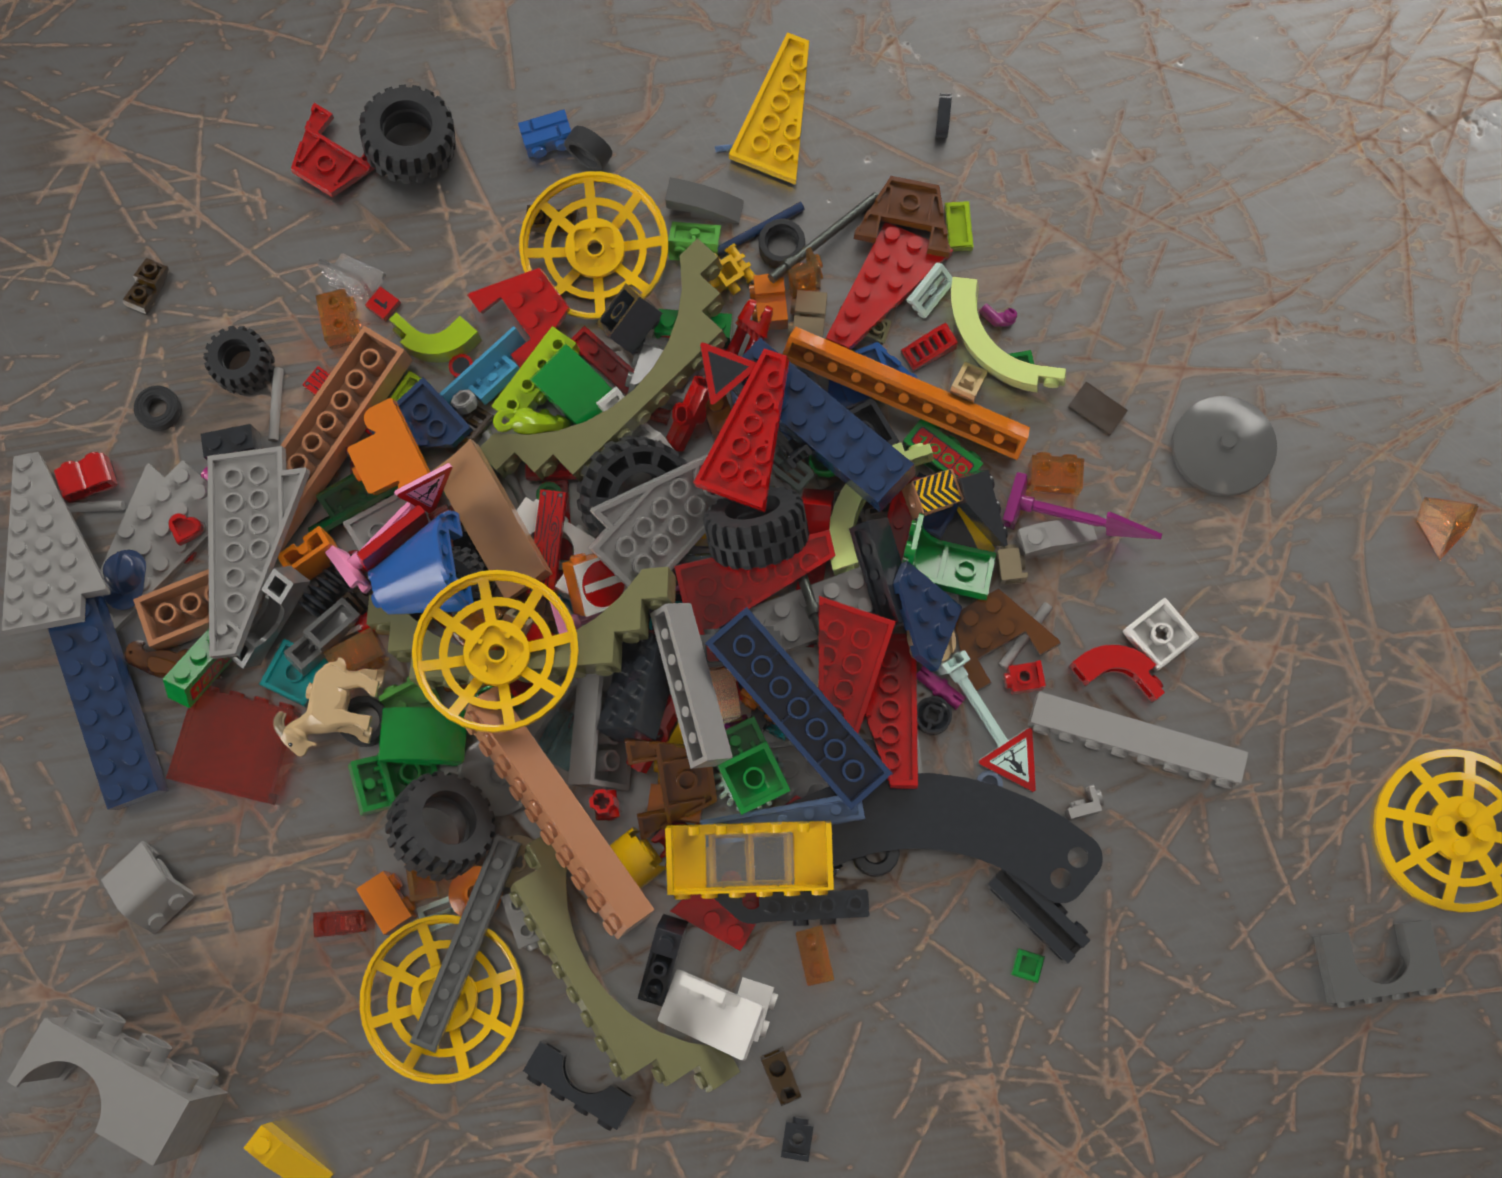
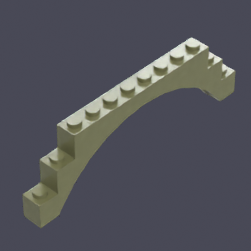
M698 238L680 255L682 290L678 316L669 341L654 367L636 388L618 403L586 422L559 431L532 435L495 432L480 448L488 462L504 478L514 473L519 464L524 461L541 480L552 475L561 463L579 482H582L584 475L581 474L584 465L587 467L593 461L590 457L596 451L602 452L604 445L610 441L616 443L621 437H631L632 432L640 425L645 424L658 407L664 406L677 389L685 386L688 378L693 373L703 368L700 350L702 342L723 349L728 340L723 330L710 318L717 316L721 312L725 302L721 294L708 283L710 280L718 277L723 266L718 256Z
M669 567L642 569L613 604L595 619L576 630L579 653L574 678H584L587 674L609 676L612 672H621L622 641L637 643L639 640L648 639L649 609L655 611L665 604L675 603L676 576ZM369 595L367 625L379 635H389L388 652L400 662H411L409 679L419 686L412 660L413 638L418 620L413 614H387L382 608H376L373 605L371 595ZM426 630L423 640L422 661L439 659L441 637ZM450 642L448 657L463 655L464 646ZM570 643L554 647V662L548 680H558L560 677L566 676L570 665ZM546 649L530 653L527 667L538 674H541L544 668ZM490 650L489 657L499 660L504 656L505 651ZM466 666L450 668L459 686L469 684L474 678ZM441 670L424 672L431 690L439 686L450 688ZM522 676L517 679L522 682H530Z
M541 836L528 843L524 850V858L529 867L536 870L513 883L510 888L512 893L509 894L511 901L516 908L520 907L525 914L523 919L527 928L531 932L535 931L539 938L537 943L540 950L545 956L549 955L554 963L551 965L554 974L559 980L563 979L567 985L566 993L573 1004L577 1002L582 1011L580 1017L587 1028L591 1027L597 1036L594 1038L599 1050L602 1053L606 1052L610 1058L609 1066L616 1077L620 1076L622 1080H625L651 1063L654 1067L651 1069L653 1076L658 1083H663L666 1087L693 1070L695 1072L694 1079L699 1088L705 1089L709 1093L740 1073L741 1071L731 1055L709 1045L688 1043L658 1032L632 1016L606 992L588 967L574 936L567 908V867L563 868L559 864L555 856L557 852L551 844L547 845Z

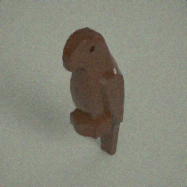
M136 640L126 647L125 661L129 665L150 675L163 679L189 649H183L178 653L169 650L147 652L144 648L146 643ZM220 674L215 680H221L223 675Z

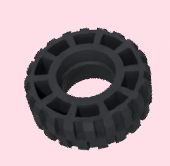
M626 436L621 437L616 443L613 441L606 443L602 452L596 451L590 457L593 460L588 467L584 465L581 474L584 475L583 480L577 484V492L580 493L577 507L582 512L581 519L584 525L597 538L606 527L590 512L591 508L616 497L622 483L634 474L643 472L655 479L687 464V461L678 455L679 453L673 448L644 436H637L636 438Z

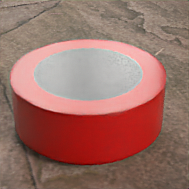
M466 354L455 355L449 361V371L456 379L473 361Z

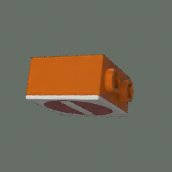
M585 553L576 554L570 557V561L561 563L574 614L588 617L602 612L613 604L628 588L594 553L588 555Z

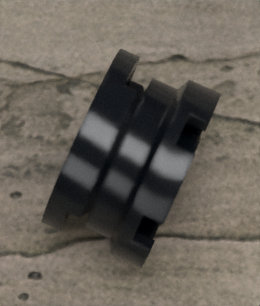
M938 696L924 698L918 703L917 729L925 735L936 736L948 728L952 720V710L946 700Z

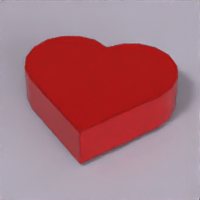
M180 513L171 516L168 522L169 528L179 546L199 537L204 531L203 523L195 517L188 518Z

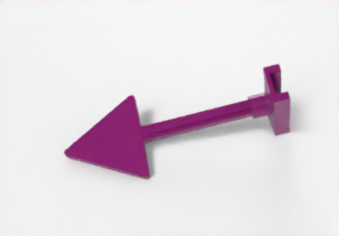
M1020 472L1016 473L1002 519L1005 522L1006 528L1014 530L1021 510L1030 513L1034 511L1087 525L1106 527V535L1146 539L1162 538V533L1108 511L1105 519L1099 515L1038 501L1034 497L1026 496L1027 474Z

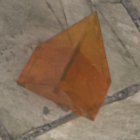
M1424 497L1417 515V521L1439 560L1470 529L1479 507L1478 504Z

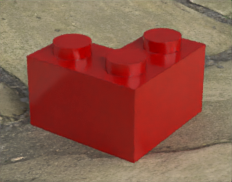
M804 488L800 497L804 503L809 534L829 530L833 512L834 491Z

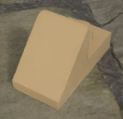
M964 362L951 386L950 393L974 403L988 371Z

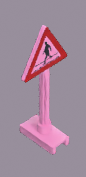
M447 463L395 490L396 496L407 501V503L361 549L417 505H420L429 514H433L453 467L451 464ZM332 545L325 552L350 588H354L357 585L362 593L365 594L372 588L370 582L360 570L363 566L357 556V551L350 556L348 552Z

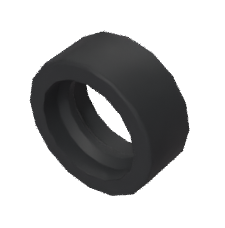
M575 126L564 141L568 152L580 163L593 170H603L613 155V151L608 143L598 134L584 126Z
M777 219L766 224L760 231L758 239L761 258L767 265L775 269L781 265V261L787 256H793L806 246L805 235L801 227L792 220ZM776 233H788L796 239V249L789 255H774L768 249V239Z
M356 696L350 699L347 711L353 713L362 706L373 708L379 716L377 730L372 734L370 744L360 741L355 735L340 732V734L352 744L360 747H371L380 742L382 709L386 707L380 701L370 696Z

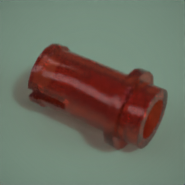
M658 407L651 414L649 420L668 425L672 410Z

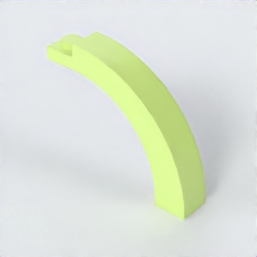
M952 277L951 302L959 335L970 355L983 369L987 370L989 374L998 380L1026 391L1038 393L1039 383L1048 388L1065 386L1066 369L1023 362L1000 349L990 339L978 316V280Z
M902 442L892 445L914 463V467L933 461L930 443L912 445L907 451H904ZM845 484L837 498L830 519L829 530L836 555L830 560L835 576L859 567L849 528L857 525L859 515L866 500L847 484Z

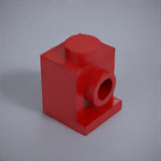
M1041 660L1009 666L1006 670L1007 673L1003 674L1006 689L1010 688L1011 695L1041 691L1046 687ZM1023 672L1027 673L1029 680H1021L1020 674Z

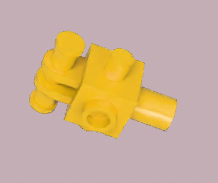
M735 243L724 250L729 255L720 260L723 269L718 277L708 282L719 293L729 289L733 296L741 291L737 282L743 276L747 280L746 283L749 284L753 281V275H755L750 269L752 265L750 262L745 263L743 259L746 256L743 253H739Z

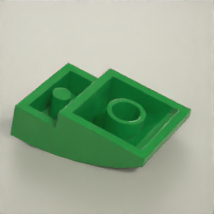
M564 344L530 378L532 383L573 425L586 422L602 413V410L596 403L612 390L605 380L567 344Z
M432 707L383 708L378 761L432 766V764L461 765L464 762L466 728L450 721ZM463 710L458 716L464 718L466 710Z
M754 716L725 729L733 758L717 766L741 815L791 791Z
M379 753L375 756L350 761L348 769L360 816L390 809L395 798L413 780H417L423 774H432L434 771H438L436 764L425 766L378 761Z

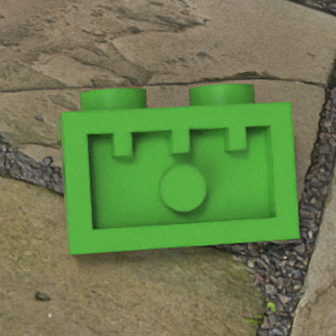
M672 221L668 239L669 259L680 261V255L697 238L718 256L721 225Z
M409 676L406 678V682L399 686L395 684L383 690L384 694L378 697L385 708H434L425 697L422 689L413 683ZM435 687V689H433L432 692L443 704V701Z

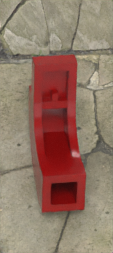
M1098 646L1086 651L1069 665L1085 687L1102 674L1118 672L1130 677L1151 703L1165 693L1160 679L1155 675L1151 676L1149 673L1156 664L1145 654L1127 646Z

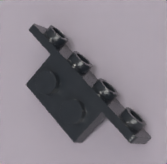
M867 889L828 891L827 895H812V892H800L801 895L784 896V893H777L770 897H759L761 922L793 921V926L809 925V920L820 919V925L836 924V919L869 917L870 915Z

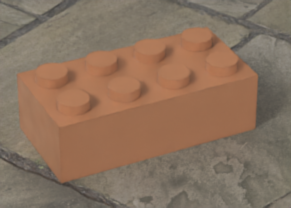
M209 569L133 599L149 647L155 650H168L198 638L209 628Z

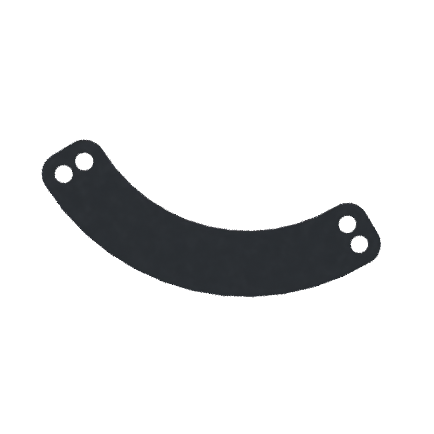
M918 773V789L890 788L886 779L862 800L864 820L831 825L833 867L873 853L899 849H932L954 852L977 858L1007 871L1055 903H1068L1075 900L1098 874L1103 862V855L1099 844L1065 817L1033 799L1001 786L960 776ZM829 786L795 800L790 804L837 796V794ZM783 836L754 839L755 880L785 879ZM745 841L734 843L716 861L717 882L721 881L722 876L727 871H736L740 874L742 881H747ZM1080 847L1086 851L1088 861L1085 866L1076 868L1069 863L1068 853L1072 848ZM1063 868L1069 872L1071 881L1066 888L1060 889L1052 884L1050 877L1055 869ZM729 893L718 894V898H714L739 921L747 924L761 922L759 907L756 909L746 908L742 903V897L730 898Z

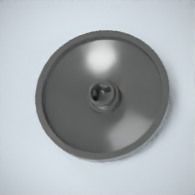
M1215 396L1197 402L1180 418L1173 432L1172 454L1179 472L1192 486L1210 495L1230 497L1249 492L1267 477L1276 460L1277 440L1270 421L1253 404L1236 397Z

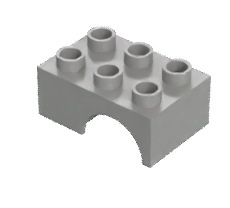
M96 1007L93 1014L73 1008L68 1017L43 1019L7 1080L8 1083L19 1087L21 1083L53 1078L66 1080L70 1073L77 1066H80L94 1079L100 1093L101 1114L94 1131L95 1133L152 1166L192 1155L196 1152L228 1092L214 1085L219 1075L216 1070L196 1060H188L185 1067L167 1058L172 1050L171 1045L158 1037L142 1033L139 1040L127 1036L121 1032L126 1020L104 1008Z

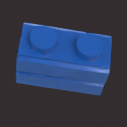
M565 109L518 123L529 158H541L547 152L556 149L558 151L567 150L564 141L570 134L571 128Z

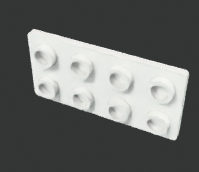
M677 969L658 1021L745 1061L765 1007Z

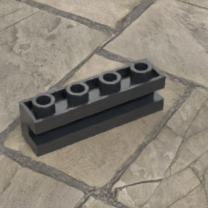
M888 517L869 520L849 528L875 615L896 621L895 625L902 624L903 620L900 610L903 607L899 594H895L893 588L894 579L902 562Z
M1001 869L985 885L1063 964H1069L1075 957V954L1091 941L1086 936L1088 933L1087 929L1078 921L1073 923L1066 916L1068 911L1060 903H1053L1026 882Z

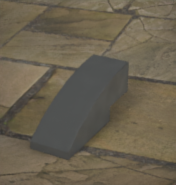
M670 177L665 197L667 209L691 212V217L738 225L740 223L744 200L721 190Z
M342 597L302 631L304 635L284 651L286 659L303 676L307 675L344 638L361 615Z

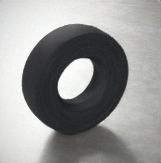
M159 385L150 386L141 391L136 397L134 414L138 422L147 429L163 431L172 427L178 421L181 415V403L178 396L169 388ZM155 400H163L167 406L165 413L159 417H153L149 414V406Z

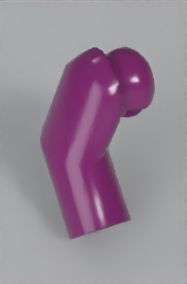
M987 303L978 312L994 327L1011 326L1016 322L1017 318L1015 309L1008 308L1004 312H996Z

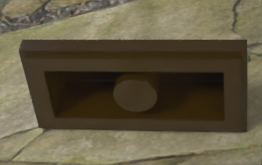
M1088 382L1084 383L1068 406L1108 435L1112 434L1128 411Z

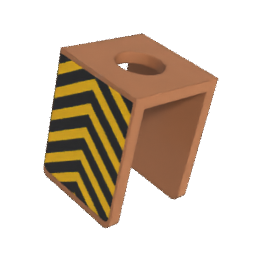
M953 469L912 481L902 489L912 520L917 519L919 513L926 516L950 508L953 504L963 501V495Z

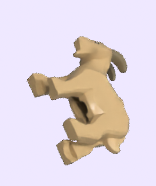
M341 657L336 662L325 664L315 674L313 683H309L307 686L306 699H309L307 712L285 726L287 713L279 711L273 720L274 730L283 743L299 757L306 756L308 749L317 745L315 742L308 741L309 734L343 732L355 735L360 741L370 744L373 728L369 726L372 716L347 711L351 699L350 691L360 687L365 689L372 697H377L379 688L383 687L386 671L371 669L348 671L346 670V662Z

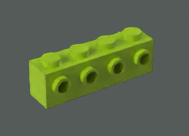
M552 326L492 404V408L496 412L504 408H532L535 411L539 405H543L547 398L532 383L530 378L564 344H567L580 355V348L577 343ZM506 414L503 418L509 421L514 417V414Z

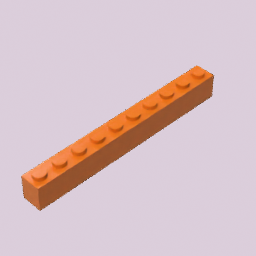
M796 326L790 334L782 353L788 357L790 363L1015 460H1018L1027 442L1030 427Z

